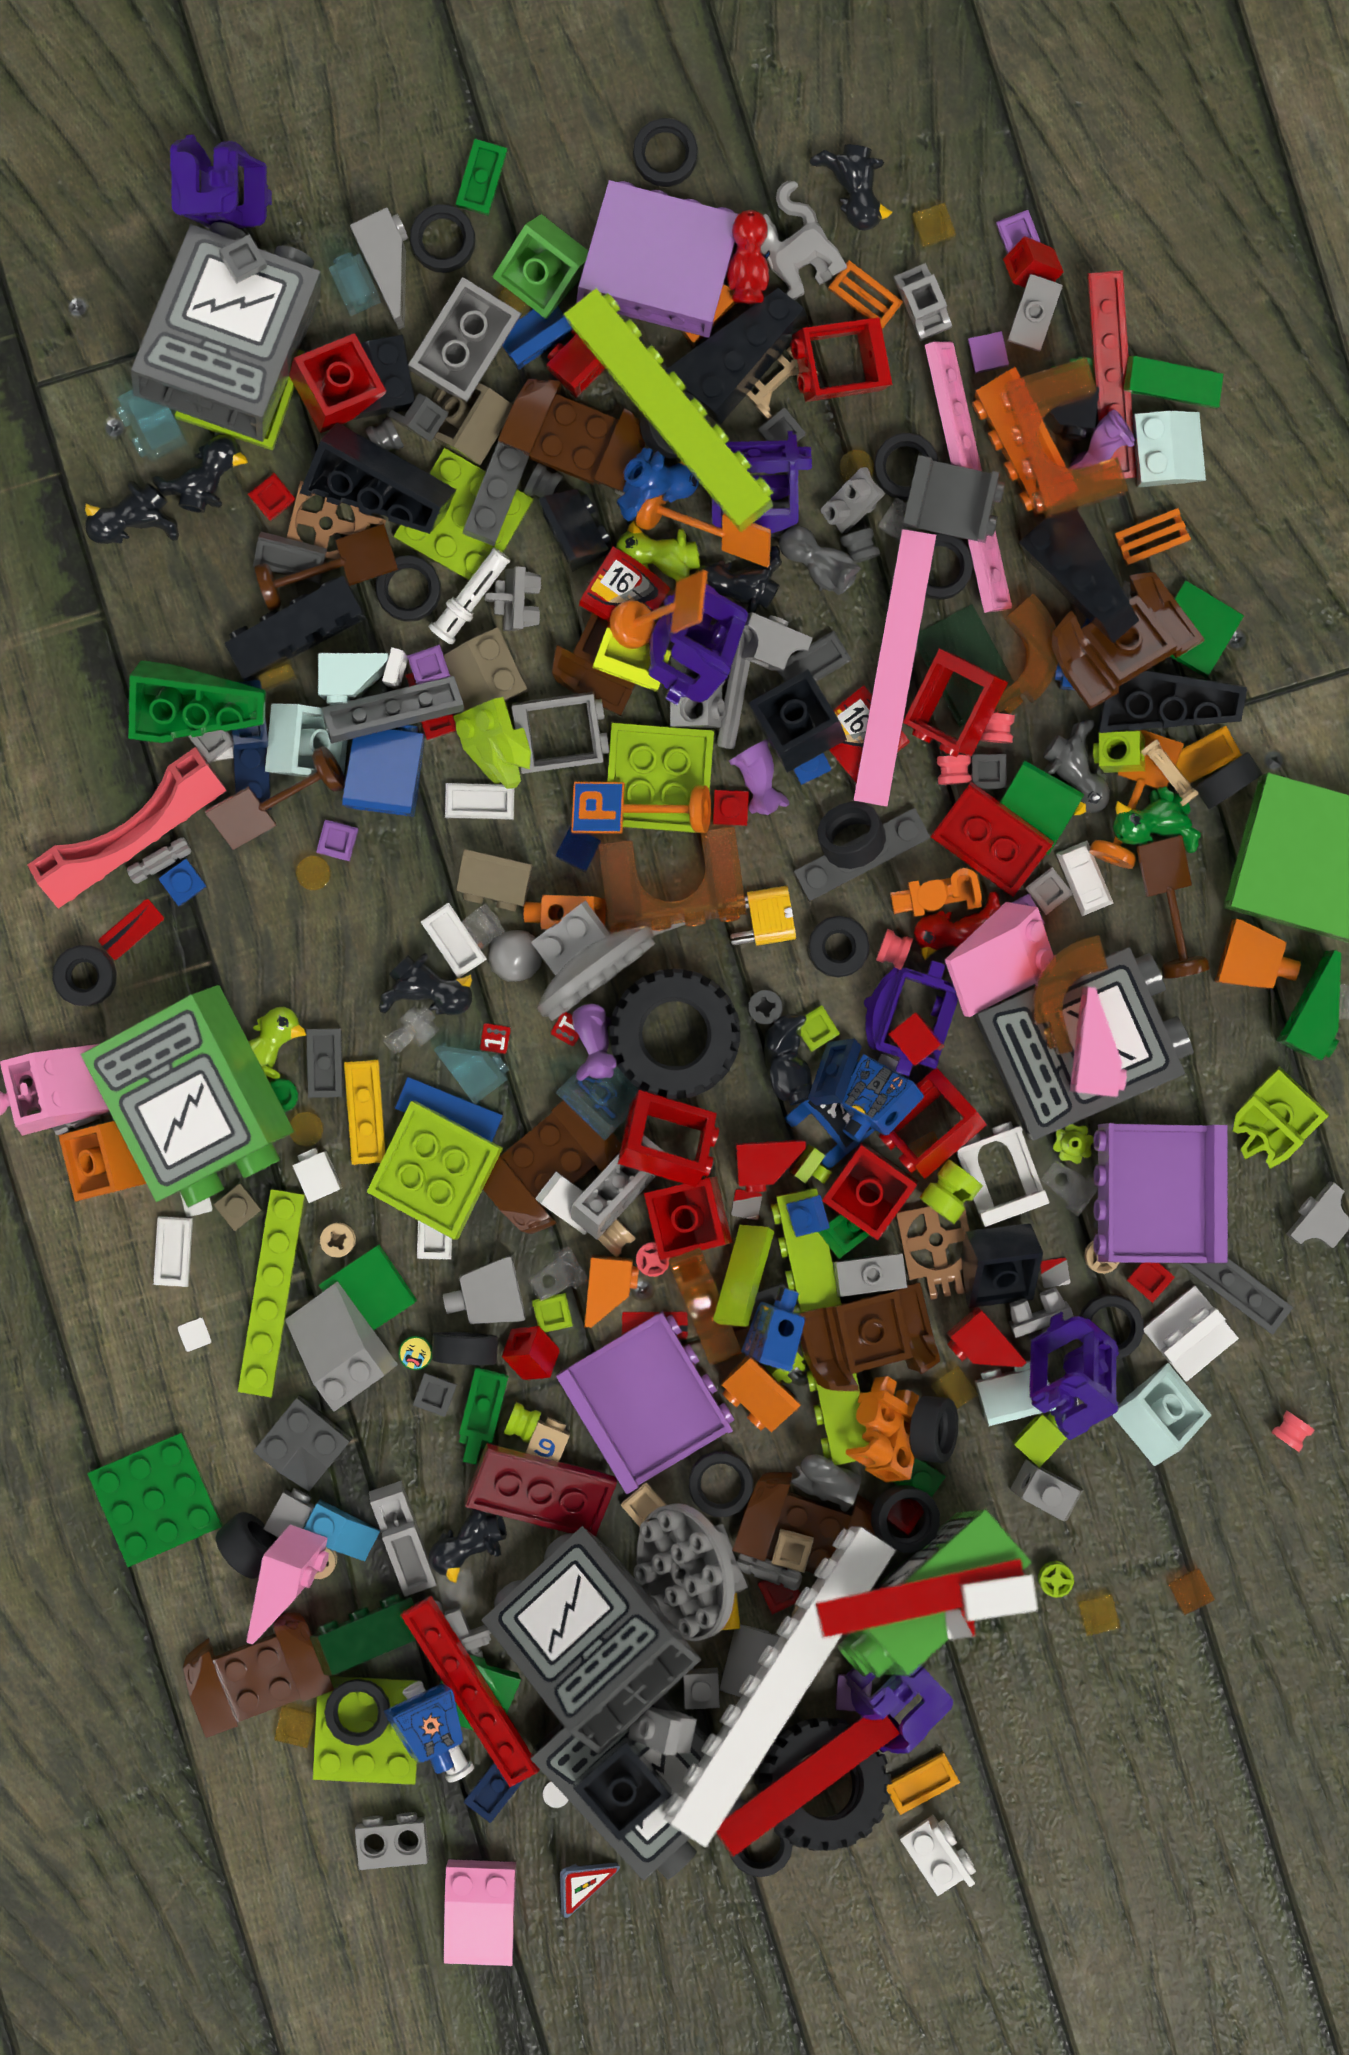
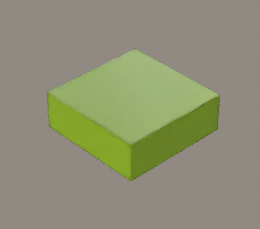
M822 1005L805 1015L807 1019L801 1027V1037L811 1052L840 1034Z
M566 1292L532 1300L537 1325L545 1333L573 1326Z

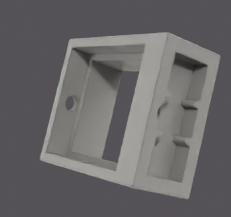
M594 692L512 704L515 729L524 728L531 750L530 769L521 768L522 774L602 763L604 761L603 754L609 753L607 733H600L598 721L605 719L602 699L595 700ZM587 703L594 752L535 760L528 711Z

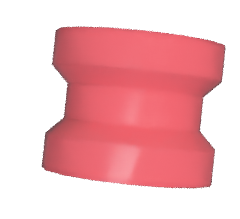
M993 713L980 741L1013 743L1010 726L1014 723L1015 715Z
M950 755L937 757V765L941 767L938 785L970 784L972 776L968 773V765L971 763V756L958 755V757Z
M887 929L876 961L881 963L888 961L893 963L895 968L902 969L913 938L908 936L898 937L894 931Z
M648 1242L639 1248L636 1255V1264L643 1274L649 1277H656L668 1269L670 1258L660 1260L656 1243Z
M1286 1410L1283 1415L1284 1421L1280 1426L1275 1427L1271 1433L1300 1452L1306 1436H1311L1315 1430Z

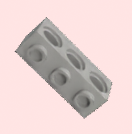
M643 1135L642 1146L664 1152ZM618 1154L572 1204L571 1219L598 1240L657 1175L617 1164Z

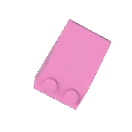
M1005 902L945 959L959 1003L966 1017H971L1037 983L1056 964L1038 907Z
M1085 987L1081 990L1070 1091L1118 1097V1091H1124L1127 1070L1121 1069L1122 1061L1096 989Z
M290 1524L263 1555L247 1643L253 1645L296 1599L305 1587L309 1588L315 1574L318 1571L323 1572L329 1558V1553L325 1552L327 1537Z
M448 1859L445 1881L444 1963L512 1966L516 1862Z

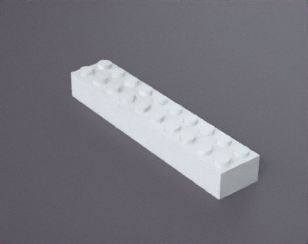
M851 1526L850 1529H843L833 1543V1546L837 1549L829 1560L824 1558L814 1573L818 1577L812 1588L805 1587L795 1603L799 1606L798 1610L792 1618L787 1616L777 1630L780 1638L774 1647L768 1645L758 1660V1663L762 1666L754 1677L749 1675L739 1690V1693L742 1694L736 1706L730 1704L720 1719V1722L724 1724L717 1736L712 1733L701 1749L705 1755L698 1765L693 1763L688 1768L682 1779L686 1783L679 1795L673 1793L663 1808V1811L667 1813L663 1818L704 1847L708 1845L841 1637V1635L822 1638L815 1603L870 1591L896 1551L862 1527Z

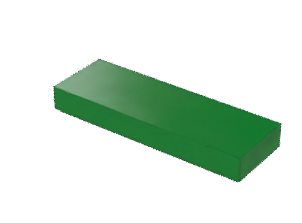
M1129 356L1124 391L1214 409L1220 406L1224 374L1138 356Z

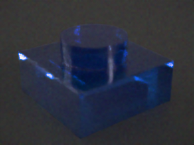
M570 826L555 857L586 873L601 845V840L587 833H571L572 826Z

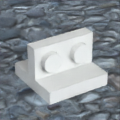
M1195 1285L1144 1326V1333L1185 1382L1239 1339L1227 1325L1226 1319L1222 1314L1212 1307Z

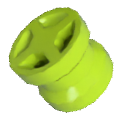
M516 1402L504 1434L508 1436L515 1434L520 1436L523 1442L529 1444L542 1412L526 1410L523 1404Z
M1057 1560L1049 1561L1040 1568L1038 1583L1048 1596L1059 1598L1067 1595L1072 1590L1074 1576L1069 1567L1063 1562Z

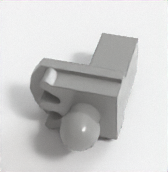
M461 1606L445 1611V1618L467 1653L483 1658L482 1650L479 1647L488 1645L489 1641H491L489 1629L483 1625L470 1630Z

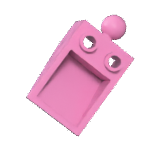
M99 1044L33 1052L0 1061L7 1093L0 1091V1116L10 1106L15 1126L23 1136L110 1112L81 1056L82 1053ZM27 1078L33 1080L30 1087L26 1083H22ZM32 1111H40L39 1113L30 1115Z

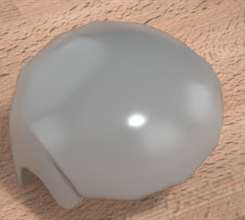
M511 930L498 935L489 946L487 959L491 970L505 981L517 982L531 978L541 967L542 962L541 955L531 943L536 939L534 935L523 930Z

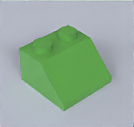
M541 214L525 224L492 277L546 319L580 280L589 251Z

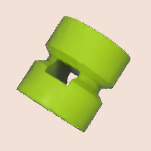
M948 1159L937 1173L938 1182H930L919 1198L945 1219L955 1224L965 1211L964 1202L972 1201L983 1185Z

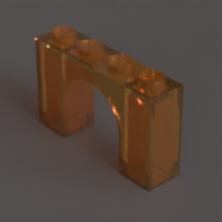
M1086 357L1006 382L1004 386L1005 392L1001 393V400L1006 414L1012 412L1016 424L1011 427L1016 446L1022 445L1026 459L1021 460L1027 480L1033 478L1037 492L1032 493V498L1037 513L1043 512L1046 520L1126 494L1128 488L1118 457L1081 469H1068L1052 462L1046 456L1040 444L1039 429L1042 419L1046 414L1056 407L1094 396L1096 393V386Z
M735 827L708 830L707 833H701L705 863L704 879L695 893L675 902L658 900L643 889L637 877L632 840L598 845L610 933L644 926L651 927L653 931H663L672 927L671 924L685 923L686 926H699L705 924L706 920L719 918L721 922L738 920L740 915H746Z

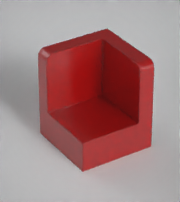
M1026 236L1003 258L1012 283L1024 288L1030 274L1055 282L1064 273L1057 254L1052 247Z
M916 1012L889 1033L913 1065H918L935 1050L940 1051L945 1047L921 1015Z
M539 1326L511 1329L502 1358L523 1380L551 1378L560 1350Z

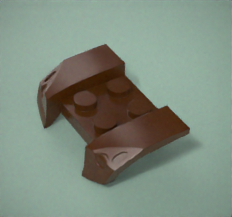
M528 379L515 399L498 441L523 451L533 461L592 485L594 483L600 485L601 483L625 493L623 491L626 482L624 470L627 464L636 458V455L642 451L646 444L641 434V420L625 408L620 419H617L558 395L562 387L560 381Z
M596 573L590 578L587 584L591 583ZM670 589L666 598L668 596H673L675 591ZM592 613L573 653L558 645L556 646L552 674L559 684L575 694L594 692L595 700L602 699L604 709L621 716L635 688V684L592 668L609 623Z
M1155 572L1129 576L1130 595L1132 596L1129 602L1139 621L1114 643L1092 622L1081 628L1072 610L1053 632L1052 650L1065 677L1090 710L1119 693V686L1171 655L1177 658L1204 642L1202 635Z
M578 1089L551 1110L552 1113L501 1156L499 1155L483 1188V1191L498 1209L522 1232L533 1234L557 1224L553 1217L545 1210L546 1207L535 1199L555 1172L575 1185L596 1166L603 1172L620 1153L621 1143L601 1116L591 1109V1104Z
M920 1282L909 1284L907 1288L888 1290L885 1293L843 1304L825 1306L798 1313L805 1317L800 1338L805 1360L817 1384L825 1389L833 1391H859L858 1384L852 1375L853 1373L902 1360L906 1361L908 1369L918 1371L920 1374L925 1373L941 1361Z
M792 1472L764 1473L758 1480L751 1495L732 1551L765 1561L766 1558L772 1560L780 1529L810 1536L814 1539L805 1571L814 1574L824 1558L829 1560L837 1549L833 1546V1543L843 1529L848 1530L851 1526L862 1527L877 1537L871 1525V1511L874 1505L857 1494L852 1512H843L839 1508L788 1492Z
M282 1613L273 1622L275 1634L259 1639L253 1645L249 1643L215 1656L211 1641L208 1638L186 1655L183 1665L186 1685L206 1738L235 1728L240 1721L299 1699L304 1702L334 1690L329 1675L323 1674L309 1637L312 1636L306 1620L300 1613Z

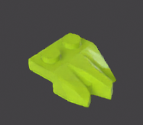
M504 697L489 700L453 716L463 750L493 783L499 784L501 782L506 789L517 788L521 782L518 767L530 769L531 750L524 728L513 730Z
M1279 1066L1253 1092L1236 1113L1233 1132L1237 1134L1247 1132L1250 1135L1241 1148L1245 1160L1260 1151H1267L1266 1163L1271 1169L1287 1160L1304 1143V1140L1329 1116V1113Z

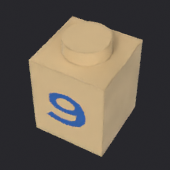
M547 1417L546 1422L539 1420L525 1453L559 1462L570 1436V1432L565 1431L566 1424Z

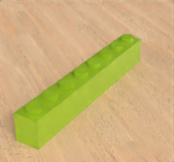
M595 288L564 314L567 323L737 529L742 532L773 507L772 500L769 497L773 494L772 490L761 477L755 480L747 471L751 465L739 450L734 454L726 445L729 438L717 424L713 427L708 424L704 419L708 413L696 398L689 401L682 390L686 387L673 371L669 375L660 365L664 360L652 345L646 349L638 338L642 336V333L630 319L624 322L617 314L621 308L609 293L603 296Z
M816 1187L776 1195L777 1203L771 1204L775 1224L782 1223L784 1237L778 1238L782 1258L789 1257L791 1270L785 1271L788 1289L799 1292L798 1304L795 1305L793 1311L797 1314L825 1306L841 1304L840 1297L837 1296L835 1272L828 1244L818 1232L796 1237L786 1205L797 1200L817 1196ZM801 1345L802 1355H803V1359H804L805 1357H804V1353H803V1349H802V1345ZM811 1371L806 1372L810 1392L817 1391L820 1404L813 1405L817 1425L824 1424L827 1438L821 1439L824 1457L827 1459L831 1458L835 1465L855 1462L856 1460L846 1455V1450L865 1447L869 1444L862 1439L866 1428L856 1418V1412L860 1405L858 1403L860 1390H828L817 1384ZM853 1373L852 1375L858 1384L856 1373Z

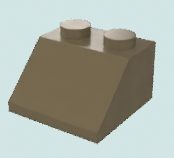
M480 383L467 402L438 389L431 401L449 414L433 440L459 456L481 465L504 427L513 404L491 388Z
M498 627L463 643L443 655L450 676L455 677L464 704V711L495 698L504 697L505 703L528 693Z
M464 849L456 891L464 893L462 900L482 904L483 899L487 898L497 901L496 908L516 912L517 906L524 907L534 867L531 864Z

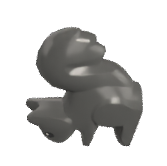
M818 1454L806 1456L800 1463L801 1466L795 1467L798 1477L791 1480V1483L808 1495L818 1496L822 1502L829 1500L839 1504L841 1511L847 1512L853 1505L858 1493L861 1476L836 1466L824 1456Z

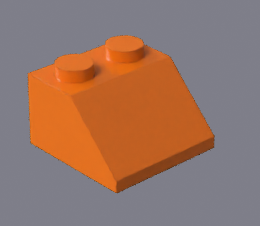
M115 1121L58 1135L75 1202L147 1184Z
M592 1255L585 1327H593L629 1297L630 1289H637L639 1268L632 1266L633 1258Z
M746 1356L721 1382L725 1388L722 1393L723 1396L736 1408L741 1403L751 1413L747 1418L760 1431L765 1427L771 1432L774 1431L801 1406L799 1399L781 1382H778L760 1362L749 1356Z

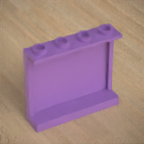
M609 180L578 286L576 303L597 288L603 296L609 293L621 308L617 314L709 338L735 244L732 226L738 214L728 208H713L702 205L694 199L683 200L668 196L660 190L649 191L637 188L629 182Z
M1098 1124V1130L1094 1134V1148L1098 1151V1165L1094 1169V1183L1098 1186V1200L1094 1203L1095 1220H1098V1234L1094 1237V1252L1098 1255V1262L1227 1263V1125Z
M663 1311L556 1375L626 1494L637 1489L643 1482L728 1432L729 1434L733 1431L730 1425L735 1420L725 1403L718 1405L712 1395L717 1391L715 1385L707 1373L703 1376L700 1375L695 1366L696 1363L700 1362L690 1344L685 1347L682 1345L677 1336L682 1332L681 1328L672 1314L666 1317Z

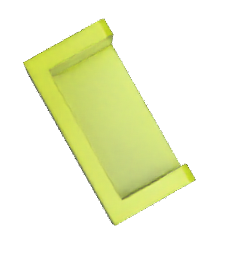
M607 627L592 668L656 692L661 683L649 676V666L651 663L650 645L646 644L637 649L626 648L617 642L613 637L611 629ZM668 649L663 659V662L668 664L671 656V651Z

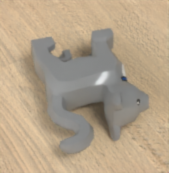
M786 181L777 190L776 201L778 207L788 215L802 217L804 225L790 238L781 242L779 241L775 225L767 214L763 215L768 224V234L761 246V251L771 271L786 283L788 287L786 294L793 300H796L804 295L803 283L799 276L801 268L812 264L817 271L815 276L816 282L821 285L832 279V276L847 269V265L838 249L827 239L813 209L808 204L790 200V194L796 190L798 183Z

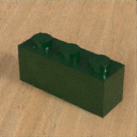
M395 1594L380 1600L381 1607L369 1611L368 1607H363L349 1613L350 1620L338 1624L337 1620H332L318 1626L319 1633L309 1637L323 1674L333 1676L415 1641V1637L401 1617L404 1610L414 1606L412 1599L400 1598L399 1594Z

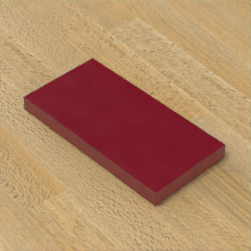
M487 1443L464 1502L465 1507L567 1533H575L583 1526L596 1537L617 1485V1478L613 1475Z

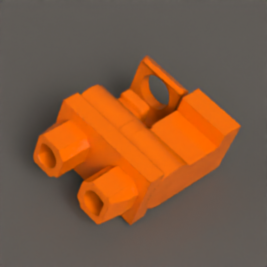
M967 868L957 870L952 874L951 878L931 880L923 883L921 886L919 881L908 882V890L890 894L893 913L898 914L912 911L913 918L924 916V911L934 912L943 905L966 901L967 910L982 907L978 876L973 870Z
M888 1376L874 1378L871 1392L860 1393L858 1399L860 1405L856 1412V1418L860 1424L865 1426L866 1432L863 1433L862 1439L869 1444L865 1447L847 1449L846 1455L866 1466V1471L884 1482L910 1480L915 1460L910 1445V1424L919 1395L909 1390H899L896 1392L895 1397L894 1392L897 1381Z

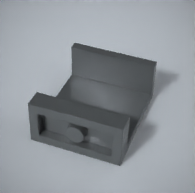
M918 455L903 524L907 527L986 543L987 535L994 536L998 516L992 515L995 502L1001 503L1005 482L1000 481L1001 475L999 472L993 471L988 473L936 462L930 457Z

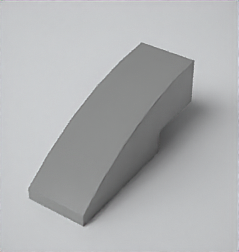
M402 1481L369 1491L370 1504L404 1597L437 1586Z

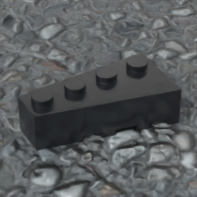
M777 288L767 295L762 303H756L667 368L665 372L669 375L673 371L686 387L682 391L695 396L705 407L708 416L721 425L789 346L793 339L792 335L807 325L808 319L805 310L800 304Z
M336 423L321 439L300 494L310 497L316 494L327 498L326 502L340 505L341 503L359 508L361 513L370 516L373 513L388 517L390 522L430 534L445 517L457 489L343 425Z
M1071 497L1019 541L1029 562L1112 643L1117 641L1139 621Z
M344 576L324 583L320 586V589L309 595L304 594L289 603L290 606L279 612L274 610L259 618L260 623L250 629L247 626H243L229 634L230 640L224 644L243 680L250 681L367 619Z
M1146 670L1119 686V693L1102 702L1097 731L1099 733L1241 722L1248 687Z

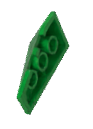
M140 660L130 674L128 739L165 743L173 741L175 738L190 735L198 737L213 731L223 730L226 732L263 725L265 722L266 690L173 664Z

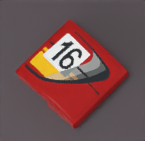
M612 547L581 597L579 606L608 621L607 627L610 628L611 613L617 605L628 600L639 601L645 604L652 612L660 608L670 591V587L644 565L619 549Z
M864 685L833 710L841 723L847 740L829 749V752L834 756L838 764L856 784L872 701V694ZM902 730L897 753L910 743Z

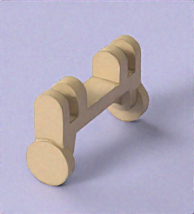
M789 347L786 351L793 358L791 347ZM780 355L777 358V362L784 369L765 386L758 380L754 385L759 391L756 395L751 390L746 395L767 421L772 418L769 413L772 392L789 376L798 375L797 359L793 358L789 362L783 355Z
M1157 739L1141 751L1143 756L1147 754L1179 793L1182 801H1180L1182 806L1199 795V792L1192 788L1189 781L1185 779L1168 754L1164 752Z

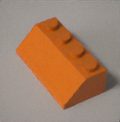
M1016 367L976 390L974 394L976 400L972 402L973 408L980 420L986 419L991 429L987 434L996 451L1002 450L1007 460L1003 463L1004 469L1011 481L1017 480L1022 490L1018 495L1027 512L1032 510L1035 517L1064 503L1070 497L1072 499L1078 489Z

